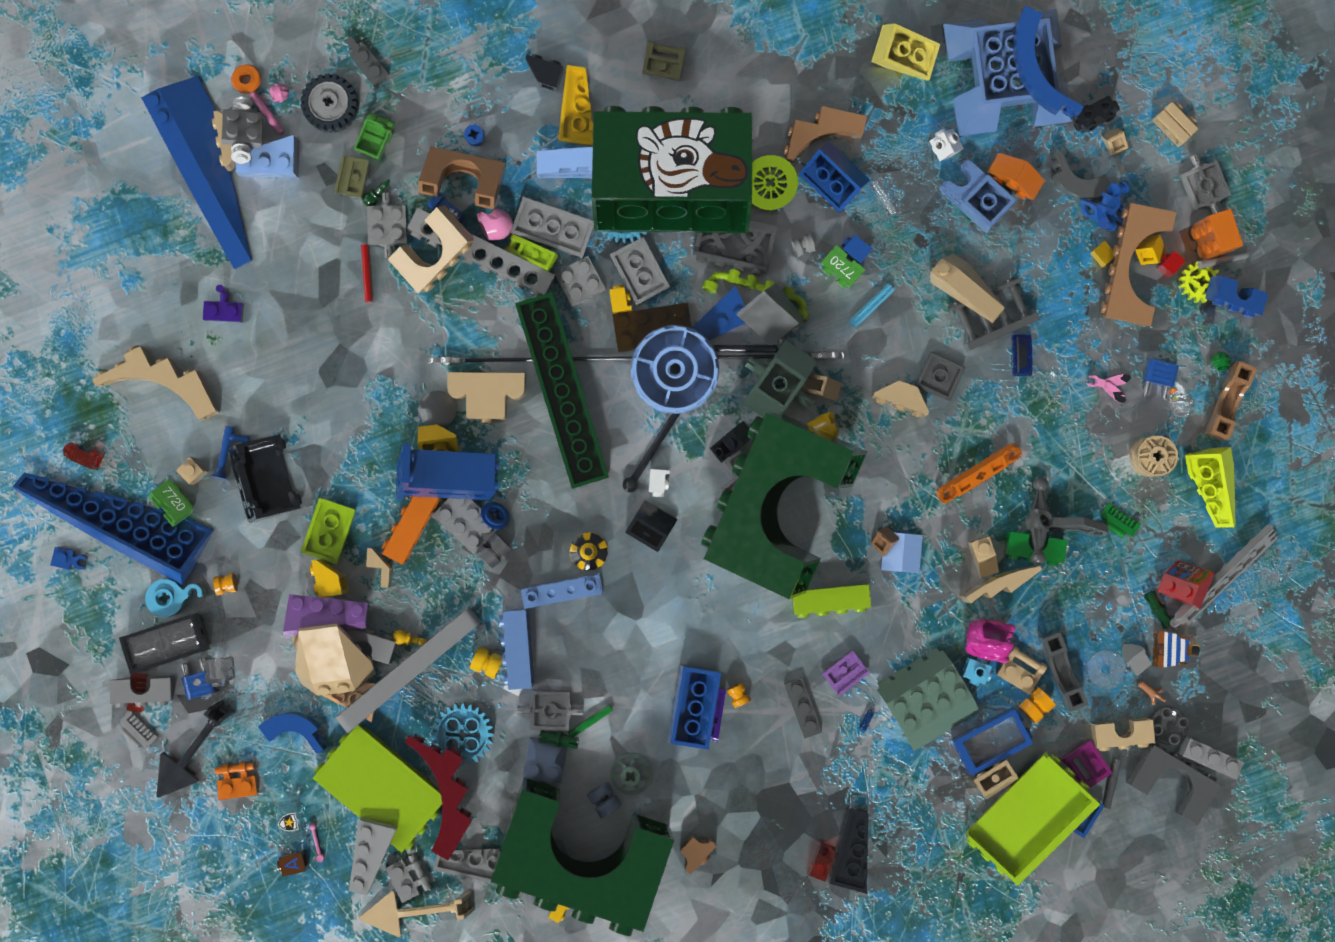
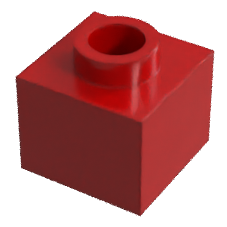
M1175 251L1169 254L1166 252L1162 256L1157 269L1169 278L1177 272L1186 260Z

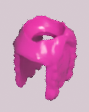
M985 618L970 621L966 635V652L980 659L1007 663L1009 661V654L1014 647V644L1010 643L1009 638L1013 637L1015 625Z

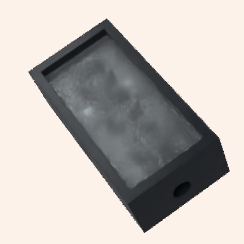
M199 613L190 614L119 637L130 675L210 650Z

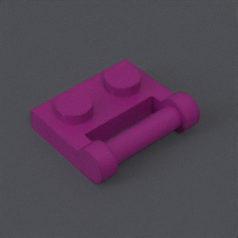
M1090 740L1061 758L1062 762L1067 764L1076 774L1075 778L1079 782L1083 780L1090 788L1113 773ZM1076 757H1078L1092 777L1091 779H1085L1073 761Z

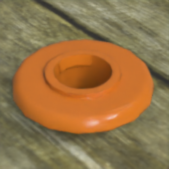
M240 65L232 73V86L240 93H252L260 85V72L252 65ZM246 75H250V82L247 84H243L242 78Z

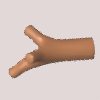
M1144 680L1138 684L1150 696L1152 705L1156 704L1155 698L1166 702V699L1159 694L1163 692V689L1153 688Z

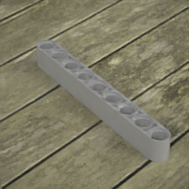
M470 607L466 608L340 712L335 719L347 733L473 630L480 624L481 620Z

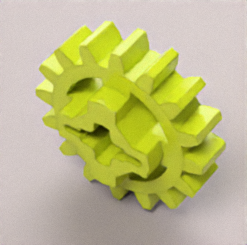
M1196 261L1193 265L1189 264L1186 266L1187 270L1181 271L1184 276L1178 278L1179 281H1182V284L1178 287L1184 288L1181 294H1188L1187 300L1194 298V303H1198L1199 300L1205 303L1207 299H1205L1206 294L1203 293L1205 289H1208L1211 276H1216L1219 270L1213 271V266L1199 269L1198 261ZM1198 270L1195 276H1190L1193 271Z

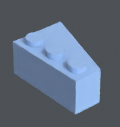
M593 147L561 148L556 150L542 148L541 151H537V177L592 178Z

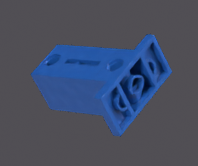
M403 444L397 461L395 500H403L405 496L490 500L492 495H495V491L498 490V479H495V475L498 472L499 461L495 460V454L411 449V444Z

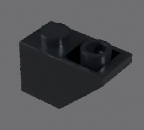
M526 54V62L539 87L557 92L564 72L561 63L556 60H550V62L543 60V57L537 54H532V56Z
M742 421L710 447V450L722 463L751 440L748 438L750 428Z

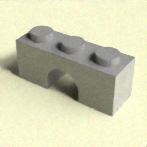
M369 628L345 631L351 637V641L355 646L360 641H366L371 645L372 654L370 658L372 660L385 664L392 663L397 647L392 635L383 633V636L375 634V630Z
M172 676L152 677L150 679V689L146 693H139L134 689L133 678L110 680V704H116V707H127L128 703H136V706H147L148 702H156V705H168V701L173 700Z
M1186 736L1181 741L1176 752L1183 757L1237 780L1244 764L1243 761Z

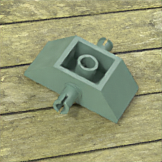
M787 340L784 341L769 365L765 366L752 356L750 357L749 361L755 366L747 362L745 367L759 375V379L742 402L744 405L763 418L766 413L783 414L791 401L794 400L806 407V409L811 407L805 400L813 404L815 399L801 391V387L817 363L815 359ZM784 379L783 383L785 385L776 387L775 380Z

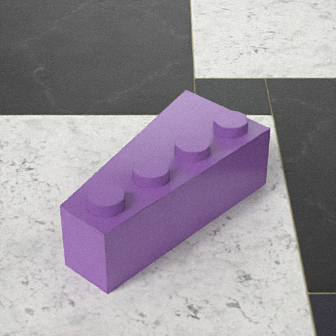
M289 594L283 628L284 638L297 636L298 629L304 627L338 624L344 631L366 628L369 610L368 603Z

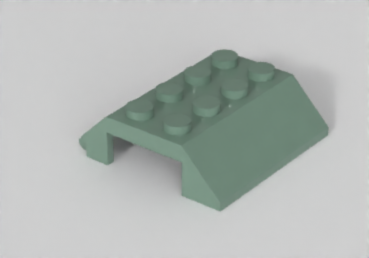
M937 648L925 654L927 660L924 661L920 657L910 663L909 667L911 670L908 671L904 667L892 674L894 677L893 681L890 677H887L877 683L880 687L877 690L879 695L896 719L913 751H916L980 712L972 694L953 663L943 650L939 652Z

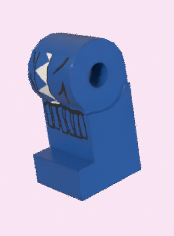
M440 193L438 197L433 196L427 204L432 211L436 207L445 205L459 222L465 217L457 207Z

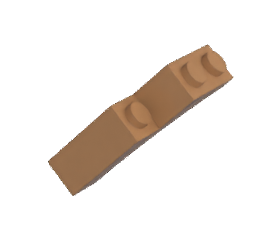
M822 106L821 111H817L814 121L818 124L795 120L794 125L790 124L789 128L790 144L786 143L784 154L787 155L786 160L794 162L796 157L807 146L823 138L849 136L861 139L867 116Z

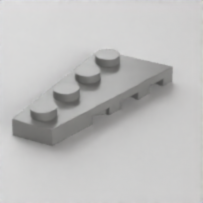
M366 818L359 820L349 891L363 895L369 894L398 826Z
M499 849L455 850L448 861L436 855L433 870L491 883L493 865Z

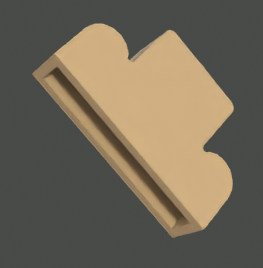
M447 372V390L449 395L455 399L461 400L466 397V417L468 419L481 420V423L490 424L492 420H505L507 418V396L513 400H520L524 397L526 393V374Z

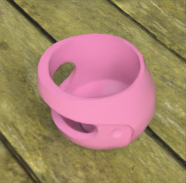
M495 208L491 214H485L482 211L477 214L479 224L489 241L501 240L510 234L513 222L505 210Z

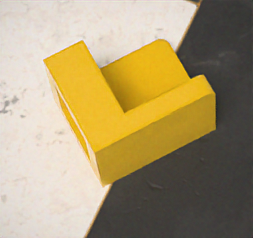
M1157 234L1149 235L1143 239L1135 251L1140 264L1146 265L1159 263L1166 248L1161 235Z

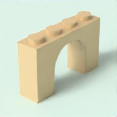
M445 205L436 207L424 220L438 235L442 243V256L435 265L424 262L409 245L400 246L388 258L390 263L417 293L431 291L435 287L434 282L437 279H442L447 274L446 270L450 266L456 265L460 260L458 257L462 253H467L472 248L471 244L475 241Z

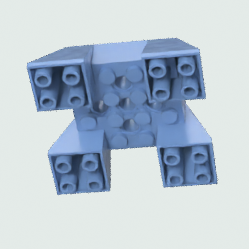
M1057 9L1038 11L1043 14L1035 36V54L1039 68L1050 85L1059 93L1069 98L1067 84L1057 76L1054 48L1062 47ZM983 19L943 24L948 62L972 59L975 80L974 89L953 99L958 136L996 132L1001 107L1022 104L1031 105L1033 127L1072 122V117L1064 115L1062 110L1053 115L1040 106L1025 89L1016 67L1011 66L1010 61H1014L1013 48H1010L1007 42L1013 43L1017 22L990 25ZM991 64H996L999 70H994ZM1012 80H1017L1020 83V87L1015 86Z

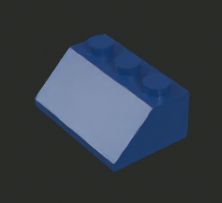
M830 141L819 148L798 173L839 213L870 181Z

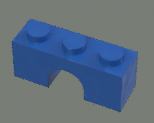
M1211 276L1205 299L1212 301L1213 305L1226 306L1228 311L1241 312L1242 316L1246 318L1263 315L1268 293L1256 288H1241L1238 296V281L1226 276Z

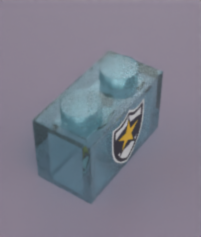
M300 798L277 803L273 806L281 844L304 840L308 836L309 825L304 820L305 806L301 803Z

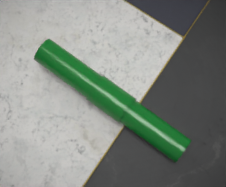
M607 705L568 731L569 736L575 737L611 713L613 711L612 707Z

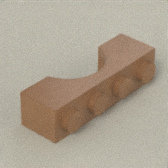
M1241 361L1232 363L1204 434L1221 441L1230 439L1236 424L1235 416L1238 405L1244 393L1251 386L1258 368Z

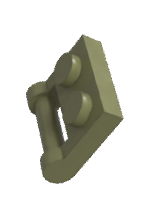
M649 40L642 74L680 82L686 47L676 48L656 44L655 41ZM656 51L676 55L678 60L655 56L652 53Z

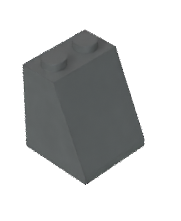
M777 284L764 290L737 313L741 320L771 346L775 343L779 345L788 338L786 335L790 331L795 333L802 327L800 323L805 320Z

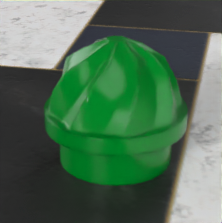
M1217 352L1212 357L1211 364L1215 367L1216 371L1226 370L1231 367V358L1225 352Z

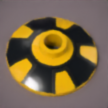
M588 532L578 535L570 546L571 560L582 570L592 571L598 569L605 563L608 556L606 542L595 533ZM586 548L592 549L591 555L585 554Z

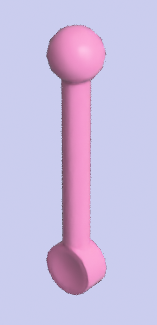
M310 823L309 829L312 831L318 855L316 860L322 862L324 855L320 851L315 831L316 824Z

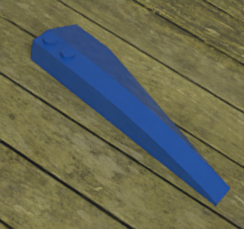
M195 76L158 88L141 97L234 269H237L251 262L252 259L243 229L244 226L239 212L238 201L235 196L231 171H227L224 166H221L219 155L222 153L221 148L217 147L215 139L218 136V132L212 124V118H215L213 111H216L199 77Z
M25 472L13 485V489L62 520L181 585L194 569L213 533L212 529L189 517L173 527L163 516L166 513L163 508L148 507L144 503L129 502L125 498L98 491H87L86 488L68 486L67 483L60 481L56 483L49 481L48 478Z

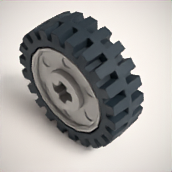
M326 73L324 76L322 74L318 75L316 79L312 78V82L305 85L306 89H303V96L300 98V105L305 118L320 131L331 133V131L334 133L339 132L338 130L340 129L343 131L347 125L350 126L352 124V120L355 121L356 113L358 114L359 101L355 89L345 78L339 77L336 74L330 75ZM332 100L334 103L328 107L326 103Z

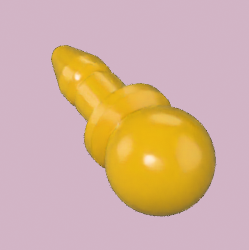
M402 629L396 630L392 635L393 641L398 645L405 643L408 646L409 642L423 645L427 641L424 638L411 636V632L406 633Z

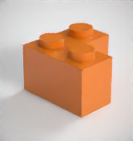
M998 153L987 172L1000 186L1004 184L1016 192L1015 195L1023 200L1025 198L1034 200L1045 182L1028 161Z

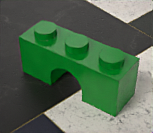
M1007 531L1003 554L1009 555L1008 559L1020 560V557L1028 558L1027 562H1031L1030 557L1034 550L1029 546L1030 534ZM1046 537L1042 550L1046 556V565L1058 566V563H1065L1068 540Z

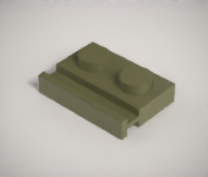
M342 155L334 193L362 199L370 161Z

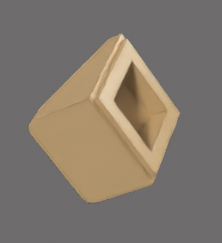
M1119 128L1101 136L1111 156L1129 148L1124 131Z

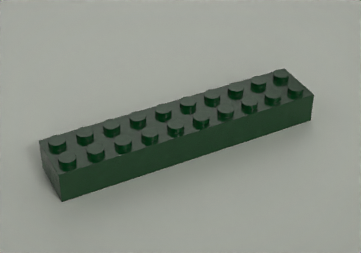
M553 292L515 303L571 488L574 489L609 478Z

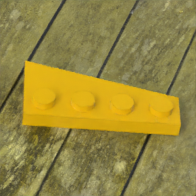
M567 65L558 142L593 147V122L586 68Z

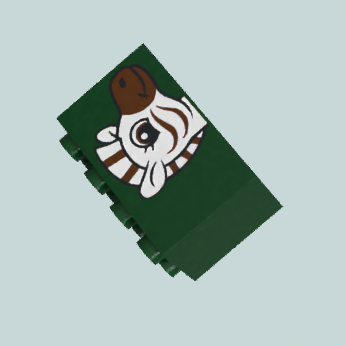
M607 106L602 111H594L591 196L594 231L749 233L752 205V113H743L737 107L723 108L720 110V113L704 112L703 109L695 106L685 107L681 112H665L663 108L658 106L645 107L641 112H626L620 106Z

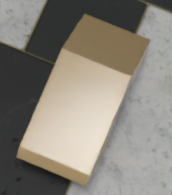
M367 548L366 567L382 568L381 587H391L392 567L375 548Z

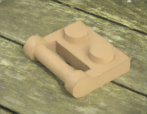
M1014 645L1009 654V661L1001 664L996 675L1030 695L1048 665L1043 662L1039 663L1021 652L1020 648ZM1014 657H1017L1035 668V673H1030L1012 662Z

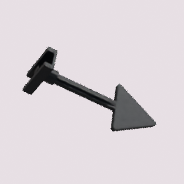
M220 700L209 707L204 713L209 718L207 720L208 723L179 762H176L165 752L160 754L157 798L199 781L197 777L185 769V766L214 727L220 726L232 718L237 712L233 709L228 712L222 707L224 701Z

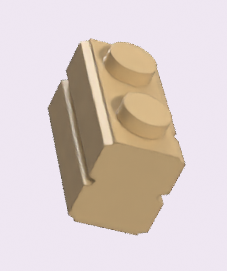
M1172 101L1152 121L1177 147H1180L1199 128L1196 126V120L1190 116L1187 117L1183 112V107Z

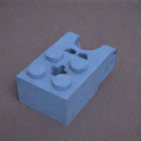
M965 160L961 164V172L966 177L968 184L966 186H957L951 181H945L940 185V190L987 234L1012 208L1016 199L973 162Z

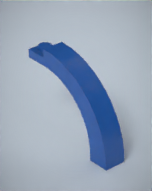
M1025 6L1018 18L1013 39L1014 61L1020 80L1031 97L1048 112L1056 115L1062 110V113L1068 117H1077L1084 106L1054 89L1039 68L1035 54V36L1043 14Z

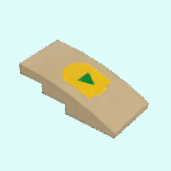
M1031 565L998 574L975 585L960 595L964 602L971 604L982 595L992 598L1001 590L1012 593L1041 571L1042 568Z

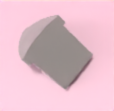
M1124 644L1122 646L1123 659L1136 676L1152 665L1143 647L1135 644Z

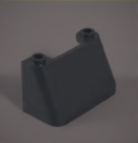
M280 434L236 444L229 449L231 466L249 523L301 508V496L292 491L282 458L284 450H286V443L284 439H281Z

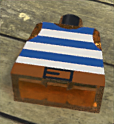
M1153 630L1152 666L1163 668L1186 665L1189 663V656H1199L1200 647L1198 644H1189L1190 639L1188 636Z

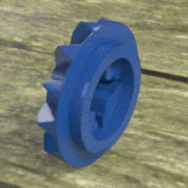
M497 502L484 504L479 515L482 517V523H485L488 528H493L495 531L504 529L510 520L507 509ZM496 512V519L492 520V515Z

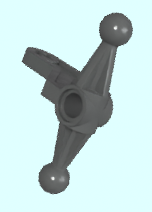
M1038 477L1034 480L1033 487L1036 490L1032 510H1030V514L1026 517V526L1032 533L1034 552L1030 557L1033 564L1042 565L1046 560L1042 550L1048 531H1079L1093 536L1108 535V525L1085 517L1053 518L1052 514L1047 510L1044 491L1048 488V481L1043 477Z

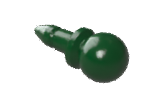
M387 179L381 182L375 190L371 188L370 192L365 193L362 197L363 204L366 207L375 206L377 200L381 199L380 195L384 192V189H387L390 180Z

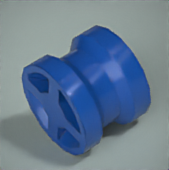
M474 124L465 129L464 136L468 144L476 147L484 142L485 136L481 127Z

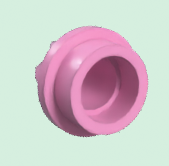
M274 84L273 87H270L273 101L281 103L289 96V89L284 84Z

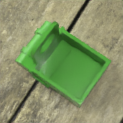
M369 113L368 117L364 120L354 150L380 161L393 135L391 131L395 127V122L390 121L388 118L380 117L378 114Z

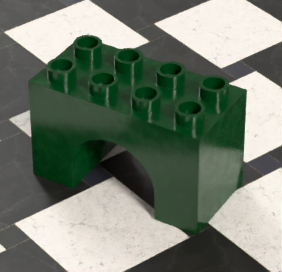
M766 413L764 419L757 416L750 426L748 438L754 440L748 455L742 452L736 459L732 474L738 476L733 491L725 489L717 504V510L723 513L717 527L713 525L708 527L703 536L701 546L708 549L704 560L787 599H792L806 593L821 558L795 546L782 532L778 521V505L783 492L793 481L803 476L812 477L837 489L852 487L868 451L785 414Z
M523 777L493 865L491 883L497 884L495 891L511 899H518L520 892L534 896L533 904L547 911H556L558 904L573 909L571 916L584 923L593 924L596 917L611 921L609 929L624 936H631L633 929L644 932L674 843L670 825L633 813L625 838L615 852L597 861L577 860L568 856L559 848L551 831L560 805V789Z

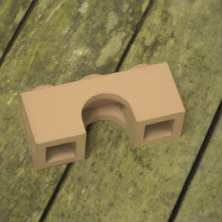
M1150 718L1129 719V730L1122 736L1117 735L1113 722L1091 723L1092 743L1096 748H1099V751H1109L1111 747L1129 749L1130 745H1137V747L1143 748L1149 747L1151 743H1155L1153 720Z

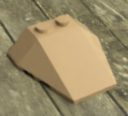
M338 624L298 629L295 672L300 683L317 696L356 691L376 674L372 659L361 652L359 645L355 646L351 641V637Z

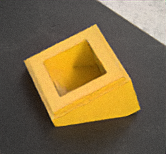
M1103 241L1090 252L1101 267H1104L1115 257L1113 256V249L1106 241Z

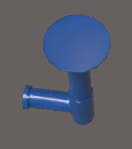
M225 426L218 466L214 474L209 477L229 480L225 476V464L231 441L249 442L250 436L233 434L234 428Z

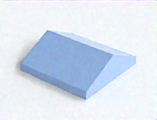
M894 533L899 537V540L885 556L882 555L881 570L920 573L923 535Z

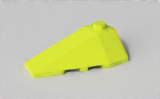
M1231 447L1209 448L1186 454L1188 474L1191 479H1194L1198 487L1197 492L1199 495H1202L1206 503V509L1215 527H1235V481Z

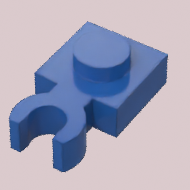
M55 547L50 566L72 570V565H74L76 569L84 570L86 567L81 566L79 561L81 559L88 560V557L85 555L75 557L76 551Z

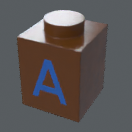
M305 849L285 853L279 857L277 867L278 871L282 872V877L302 873L309 869Z

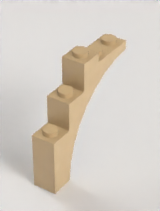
M138 345L127 350L128 353L123 355L126 362H118L114 365L113 369L100 371L96 374L97 377L92 379L95 386L98 387L130 379L157 382L178 394L191 407L198 420L204 421L220 413L200 371L190 369L183 372L181 377L172 359L163 357L156 360L154 365L147 349Z

